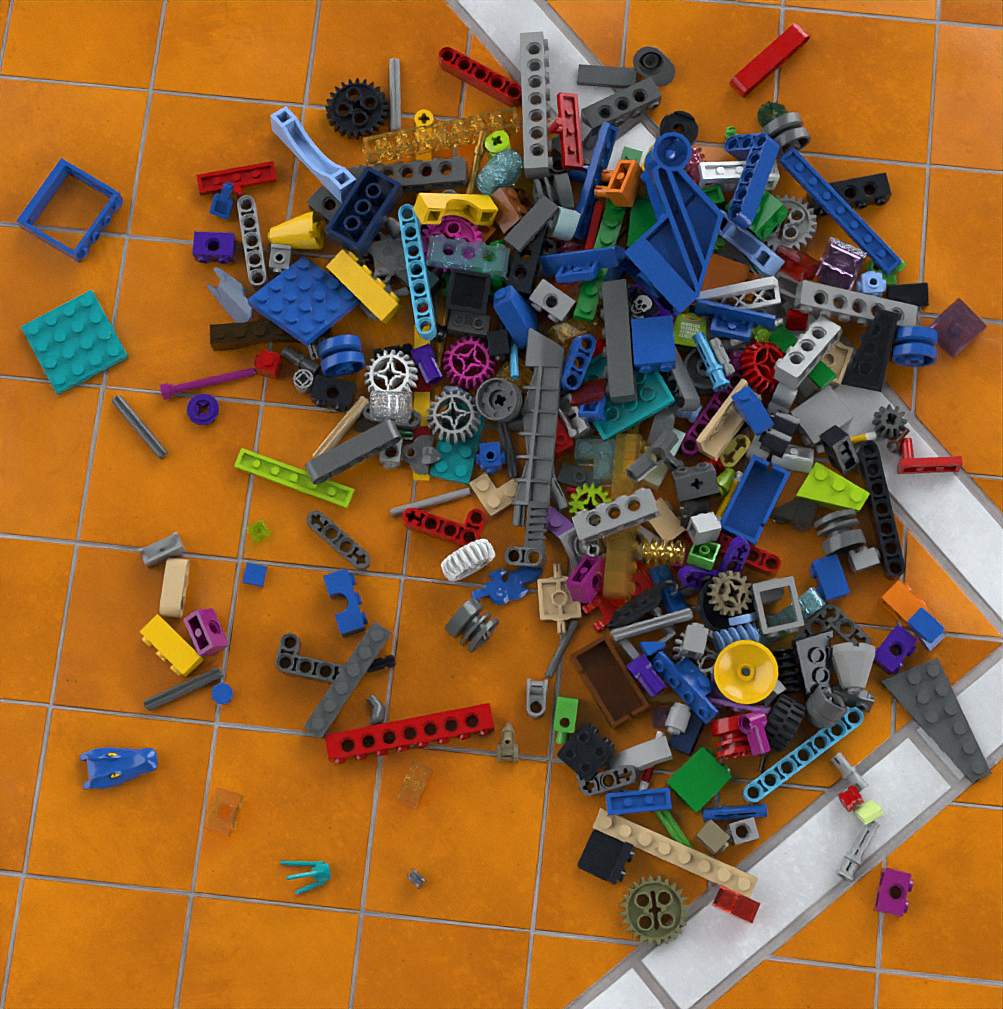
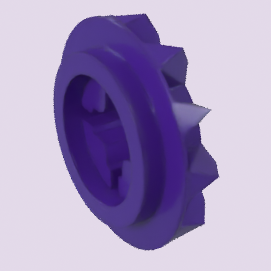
M199 394L189 401L187 414L190 420L197 425H208L215 421L217 415H219V405L211 395ZM198 405L202 406L203 408L208 406L207 411L209 415L204 413L199 414L200 409Z

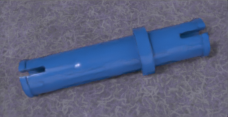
M764 803L758 805L730 807L721 805V807L702 808L703 822L710 819L712 821L722 820V822H727L729 819L767 817V806Z

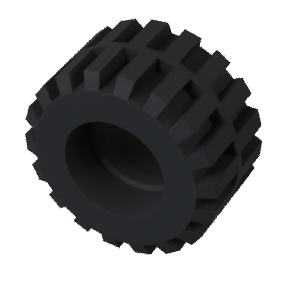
M785 694L778 697L767 716V726L765 727L766 736L771 748L780 753L787 748L805 715L806 706Z

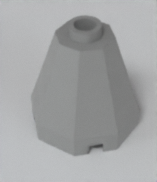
M852 642L833 645L832 657L830 658L842 690L847 691L848 694H860V691L865 689L875 657V646L867 643H859V646H853Z

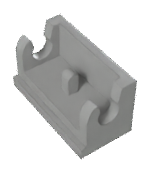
M174 532L160 541L139 549L143 556L144 564L148 568L166 561L168 557L172 558L186 551L178 532Z

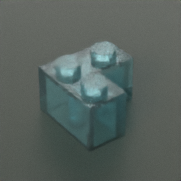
M576 439L574 458L578 465L594 466L593 480L596 485L617 486L620 446L617 440Z

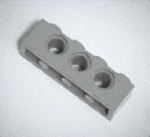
M820 316L816 321H812L805 334L802 333L798 337L796 344L788 348L783 359L780 358L774 366V379L795 390L838 341L841 327L823 316Z
M641 488L636 490L633 495L619 496L614 502L608 504L601 503L595 506V509L590 511L582 510L576 513V516L571 518L580 542L584 545L660 517L661 515L651 489ZM633 504H640V508L637 511H630ZM614 511H620L618 518H611V514ZM595 518H600V519H601V522H600L599 525H597V526H592V525H591L592 521H593Z

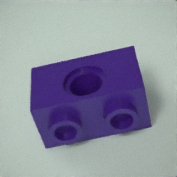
M194 231L192 254L195 260L200 263L214 261L220 264H229V262H235L236 237L234 233ZM214 246L219 247L216 251H210Z
M897 625L875 651L873 663L888 675L893 671L897 673L904 665L902 662L903 658L906 655L910 657L917 647L914 645L918 640L901 626ZM892 646L899 649V656H894L891 653L890 648Z

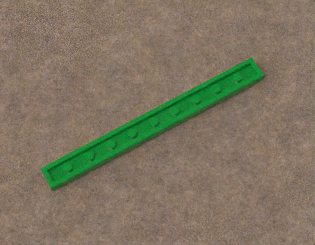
M624 146L620 160H636L639 164L643 151ZM608 198L593 249L615 247L626 207L614 206L610 198ZM601 268L595 279L583 281L573 315L574 319L592 324L600 298L599 290L602 289V282H605L608 268Z

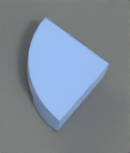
M756 612L731 617L728 620L729 624L734 626L756 621L757 615Z

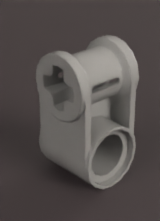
M527 678V714L531 719H540L545 714L548 679L532 681L530 678ZM533 704H538L542 710L539 713H533L530 707Z

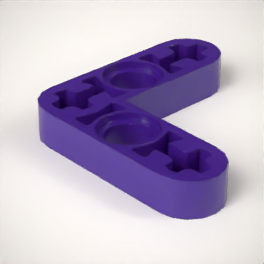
M736 537L730 542L718 570L709 571L701 567L687 565L679 570L678 578L686 587L702 589L705 584L702 583V579L705 576H711V579L719 575L720 572L732 571L733 574L734 572H740L750 552V545L743 537ZM736 561V565L733 568L727 569L730 562Z

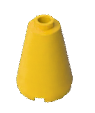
M310 211L271 227L270 232H268L269 243L291 245L293 249L321 250L324 247L325 238L324 229L320 230L319 223H322L319 213L317 211Z

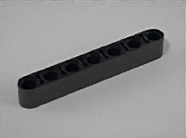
M867 440L861 444L857 451L860 461L859 467L864 489L870 493L867 503L877 548L881 557L883 574L888 580L894 581L904 573L905 563L879 448L874 441ZM869 448L872 451V455H866L863 449ZM867 468H874L877 474L871 475ZM872 487H878L881 490V494H874ZM876 507H883L885 514L878 513ZM881 526L888 527L890 533L884 534L881 531ZM885 546L893 547L894 554L887 553ZM889 566H896L899 570V573H892L889 569Z

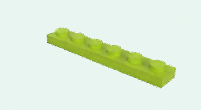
M241 448L234 464L236 469L348 509L355 493V489L331 480L314 485L306 471Z

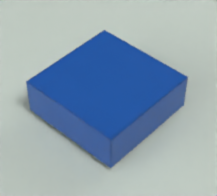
M247 562L242 583L263 587L268 567Z

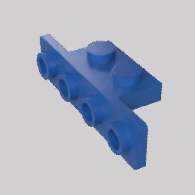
M615 247L546 255L540 258L544 274H556L557 283L565 282L566 284L580 280L591 281L595 279L601 268L617 267L620 264Z
M697 299L695 314L713 318L710 328V334L749 342L753 327L770 331L774 330L776 320L774 315L737 308L727 304H719L709 300Z
M659 651L650 661L653 668L703 722L708 724L718 714V710L706 698L716 686L688 657L676 665L663 651Z

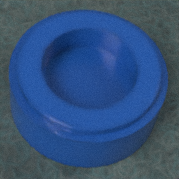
M219 683L212 690V698L218 704L225 705L233 699V690L226 683Z

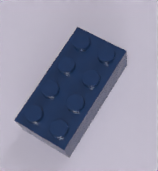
M367 165L324 231L327 238L362 258L404 194L401 183Z

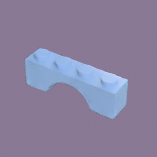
M721 210L724 216L718 234L744 253L763 272L769 276H774L785 261L747 229H741L728 218L727 213Z

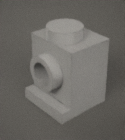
M271 243L269 270L274 275L278 276L291 266L293 258L291 245Z
M867 546L855 550L856 553L851 550L846 555L853 574L876 567L881 559L877 548L868 549Z

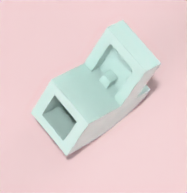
M558 206L559 211L555 214L554 219L549 221L550 233L548 237L569 242L576 231L581 214L577 211Z

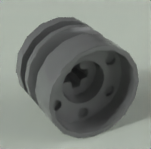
M567 173L554 175L552 185H550L547 177H543L542 187L539 178L533 179L532 192L534 204L543 196H546L557 206L574 210L573 194Z
M497 377L483 382L478 388L475 397L476 407L481 415L500 423H508L517 419L525 402L524 394L519 386L506 379ZM501 398L506 399L504 405L499 404L502 401Z
M854 509L830 513L813 524L815 530H820L817 533L819 538L828 537V539L821 543L825 557L833 554L840 556L866 544L863 531L861 529L852 530L853 527L859 524L858 519H852L856 516Z
M470 598L464 603L444 628L454 639L463 634L464 637L460 644L465 646L470 642L467 647L469 653H473L479 647H482L493 635L499 624V620L496 617L489 621L492 616L490 612L482 617L480 616L483 606L475 598Z

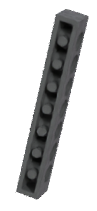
M321 186L306 202L309 210L317 211L321 220L326 224H329L341 206L336 197L324 186ZM329 206H336L333 210H327ZM380 229L374 240H379V243L377 245L370 244L364 254L381 268L388 269L392 277L410 290L407 268H400L402 264L406 263L403 246L400 248L396 245V241L387 234L385 236L382 234ZM388 252H394L391 257H386L385 255ZM427 269L432 297L441 288L440 276L434 270L429 271ZM415 270L413 275H419L422 270ZM419 288L416 293H423L425 288Z

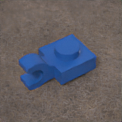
M226 182L223 185L221 195L217 193L214 195L210 214L227 220L230 218L235 200L229 197L234 184Z

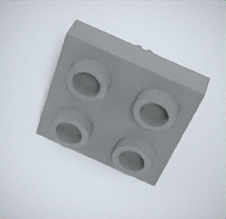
M596 518L592 521V526L599 525ZM575 527L558 536L574 569H576L585 555L604 558L613 553L606 537L583 545L578 538Z

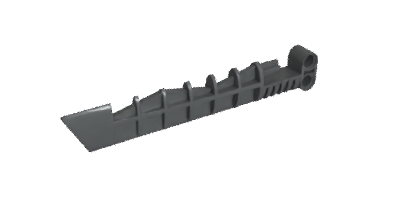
M532 328L528 329L525 367H534L535 370L530 386H523V390H528L523 408L521 409L524 432L518 433V436L525 437L527 455L516 456V459L526 460V464L521 478L514 479V482L519 483L515 499L512 501L514 506L513 526L525 527L526 508L528 507L524 547H509L505 551L504 558L507 563L516 567L541 568L547 562L545 554L546 545H544V540L547 537H544V533L547 532L545 525L548 524L546 517L549 516L546 512L550 506L564 348ZM515 552H519V559L513 562L512 555ZM535 553H539V561L533 563L532 556Z

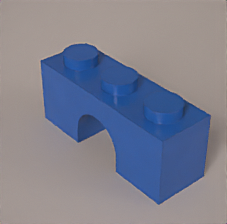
M344 569L324 575L330 598L344 597L348 600L346 610L335 614L342 638L366 631L365 624H368L365 612L361 613L359 605L362 604L359 592L355 593L353 588L354 585H357L354 574H349L348 570Z

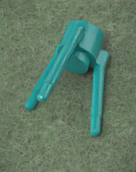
M323 860L317 862L280 861L281 865L315 866L311 872L286 877L287 880L313 876L314 880H318L295 891L296 895L319 885L327 884L326 880L331 879L329 863L323 864Z

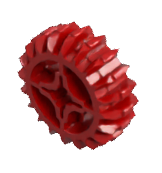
M765 340L754 342L747 346L740 355L739 363L742 366L739 370L743 372L742 377L746 378L752 390L757 389L758 394H772L779 384V381L774 379V366L780 358H784V351H779L778 345L773 346L772 342H766Z

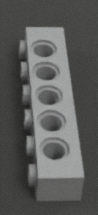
M806 280L797 285L794 308L800 309L802 313L809 314L814 312L825 318L836 317L841 322H857L859 326L871 325L875 317L871 312L872 309L876 313L878 309L899 312L896 329L915 326L918 308L915 305ZM814 296L820 299V304L815 302ZM833 301L838 302L839 309L834 306ZM853 305L858 308V313L853 310Z

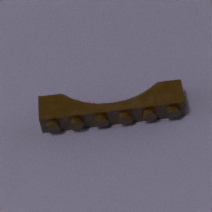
M272 321L210 324V344L214 351L235 350L261 343H301ZM332 327L310 345H318L320 342L333 337Z

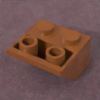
M500 187L490 196L498 208L495 220L505 234H508L533 208L528 199L527 192L522 188Z

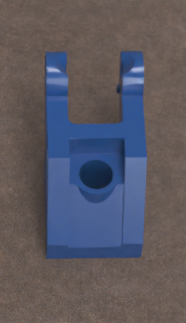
M669 132L661 135L652 146V149L645 157V171L640 176L643 180L642 184L645 186L646 195L656 223L621 255L619 262L636 284L640 283L666 310L676 317L699 297L724 214L683 170L690 161L692 154L691 144L688 139L680 133Z

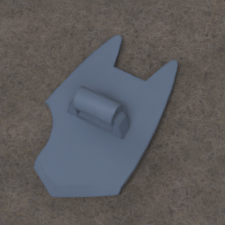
M215 267L214 271L221 281L218 288L208 284V289L237 323L248 322L253 317V308L248 305V299L245 297L247 290L242 288V284L229 274Z

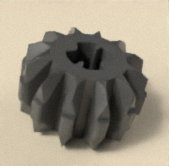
M888 404L887 408L881 406L879 412L874 413L873 416L876 419H873L872 424L876 425L875 432L881 431L880 437H884L887 434L888 439H892L893 435L898 437L900 432L906 429L904 425L908 421L902 418L905 412H898L899 406H896L893 410L891 404ZM887 419H888V421L892 420V421H893V424L891 425V422L888 424V423L886 422V420H887Z

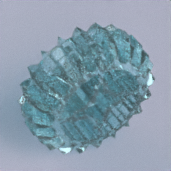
M510 149L496 153L489 162H486V165L478 174L476 186L483 195L489 196L500 187L511 188L519 180V176L522 175L524 170L523 159L517 152Z

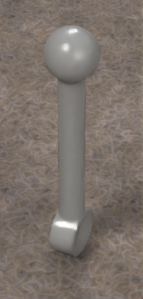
M559 408L558 414L568 428L569 436L575 437L577 431L572 429Z

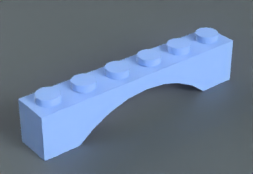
M286 106L270 115L272 131L342 204L356 183L355 177L345 167L335 164L319 150L302 127L298 118Z

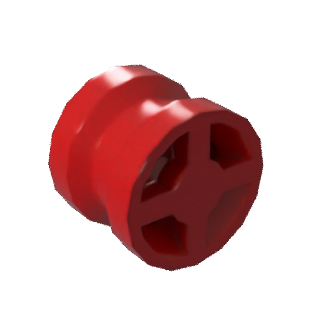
M852 785L847 788L846 792H841L837 795L848 812L854 810V806L864 803L860 793Z

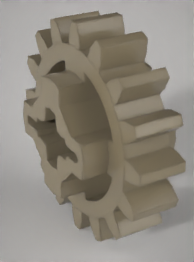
M726 571V574L720 572L719 578L713 577L714 584L708 585L712 592L707 593L708 596H712L709 604H715L713 610H720V615L728 614V616H734V613L736 615L742 614L741 609L747 610L746 602H752L748 596L753 594V591L748 590L752 584L745 583L747 577H740V572H734L733 574L732 571ZM730 579L736 581L738 585H734ZM722 602H726L730 607L723 605Z

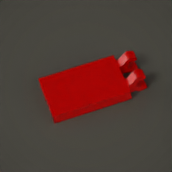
M638 561L604 584L592 602L581 607V611L584 616H587L596 608L599 609L604 617L592 626L599 633L607 627L615 610L644 590H649L655 585L646 568Z

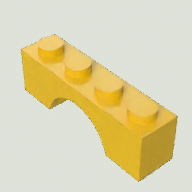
M419 193L413 210L422 224H440L443 216L456 215L469 220L474 225H492L498 208L489 195Z

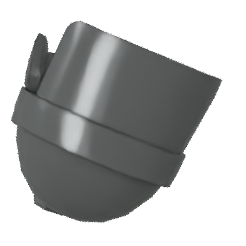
M819 684L806 702L807 719L813 726L818 728L835 726L848 712L849 707L845 706L842 697L831 692L830 687L821 689L822 685ZM828 697L834 698V702L832 703V702H831L829 699H827V698H828Z

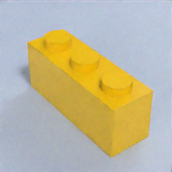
M158 614L140 631L144 635L142 640L149 647L154 645L158 649L156 654L164 662L168 659L173 664L170 668L178 676L182 673L187 677L204 660Z

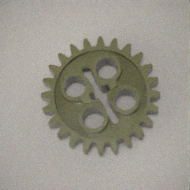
M649 875L648 882H646L641 877V884L639 885L634 881L635 889L633 890L628 887L627 891L630 895L622 896L626 900V903L620 904L621 907L625 908V911L621 912L620 915L626 916L622 924H629L626 932L633 930L632 938L634 939L639 935L640 943L648 939V946H651L652 941L655 940L657 946H660V941L663 939L668 944L669 936L674 940L676 939L675 931L682 934V930L679 928L680 925L687 926V923L683 921V918L689 917L688 914L684 913V910L688 909L689 906L683 905L687 897H680L683 889L676 891V882L671 886L668 885L669 878L661 882V875H658L656 881H654L652 875ZM651 891H654L656 908H660V912L656 914L658 930L654 928L653 913H649V909L652 908ZM662 892L667 893L670 898L666 905L658 901V896ZM641 894L648 898V904L645 907L637 904V897ZM663 914H668L672 918V923L668 927L661 923ZM642 916H647L651 921V925L647 929L642 928L639 924Z

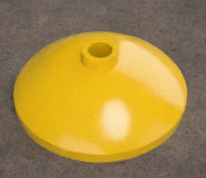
M740 640L731 643L720 652L714 666V678L719 690L728 699L740 704H753L765 699L773 691L778 679V665L771 651L764 645L751 640ZM744 668H748L750 670V674L748 676H744L742 674V670Z

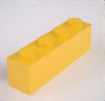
M342 249L326 267L372 313L387 324L403 307L398 303L401 299L392 291L388 293L384 289L386 287L385 283L379 278L375 280L371 276L373 272L365 264L361 266L357 262L359 258L352 251L347 253Z

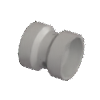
M300 369L293 377L295 387L300 393L308 394L312 392L315 380L309 370Z

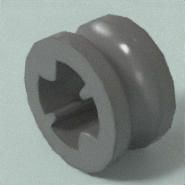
M414 868L411 874L406 875L419 889L421 888V883L427 882Z

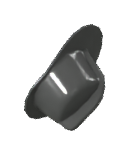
M647 46L635 53L633 57L634 68L645 79L651 77L655 85L659 87L666 86L672 82L675 77V67L671 60L658 48Z

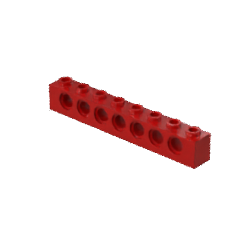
M490 703L327 734L324 737L328 760L330 762L334 761V764H342L347 762L346 759L355 757V760H363L367 758V755L374 753L376 756L387 755L390 750L396 749V752H404L409 750L408 747L417 745V748L428 747L430 742L437 741L438 744L450 742L451 738L458 737V740H465L471 738V734L476 733L479 736L491 734V731L495 730ZM470 717L476 718L478 720L477 726L473 728L466 725L467 719ZM450 721L457 723V729L453 732L446 730V724ZM429 725L437 728L436 733L432 736L425 733V729ZM409 729L416 731V736L412 740L405 738V732ZM388 733L395 735V741L391 744L384 742V737ZM368 737H372L375 740L371 748H366L363 745L364 740ZM347 741L354 743V748L350 752L343 750V745Z

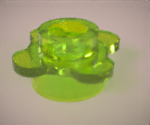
M759 324L751 329L754 333L752 336L760 343H767L769 341L771 333L765 327Z
M262 519L247 527V532L252 535L254 543H260L261 539L271 535L270 529H267L265 521Z

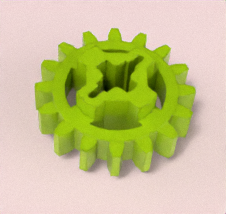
M594 482L591 487L584 483L583 489L579 486L576 488L578 494H571L574 500H570L568 503L573 506L569 512H575L574 516H576L579 509L590 511L587 504L591 497L592 504L594 505L593 509L598 504L610 503L613 498H607L609 491L603 492V485L595 488ZM588 492V495L585 499H579L581 495ZM596 494H598L603 499V501H600Z

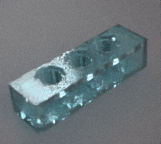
M442 235L430 236L426 265L447 269L457 268L506 277L510 248H506V246L501 244L490 246L481 241L470 243L462 238L451 240L446 239ZM451 249L454 253L452 255H445L443 251ZM471 252L474 256L468 259L463 256V253ZM491 255L493 260L490 262L485 261L483 256Z

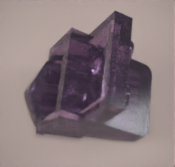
M830 237L824 254L818 263L815 275H818V279L823 285L851 291L860 274L867 253L842 240Z

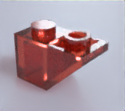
M720 885L712 906L748 924H752L761 903Z

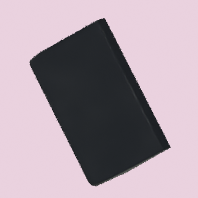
M928 283L888 286L886 289L887 299L918 307L928 306Z

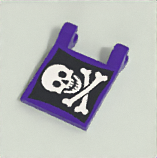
M637 283L630 289L632 319L672 315L674 323L673 314L666 310L640 283Z

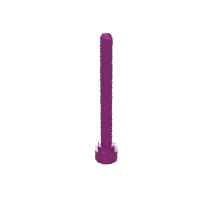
M244 369L174 386L168 383L160 384L163 400L171 399L172 396H175V393L254 376L256 369Z

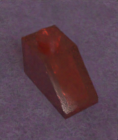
M778 245L775 251L785 261L780 267L783 272L798 282L814 279L821 264L819 261L805 252L783 245Z

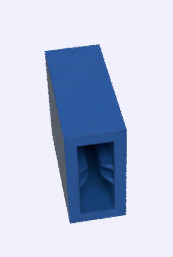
M672 315L631 319L635 372L647 374L656 370L668 372L676 369Z

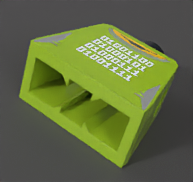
M694 305L687 307L686 314L680 313L677 315L673 326L674 342L677 350L691 352L697 347L692 336L698 332H704L706 337V318L698 317L695 314Z

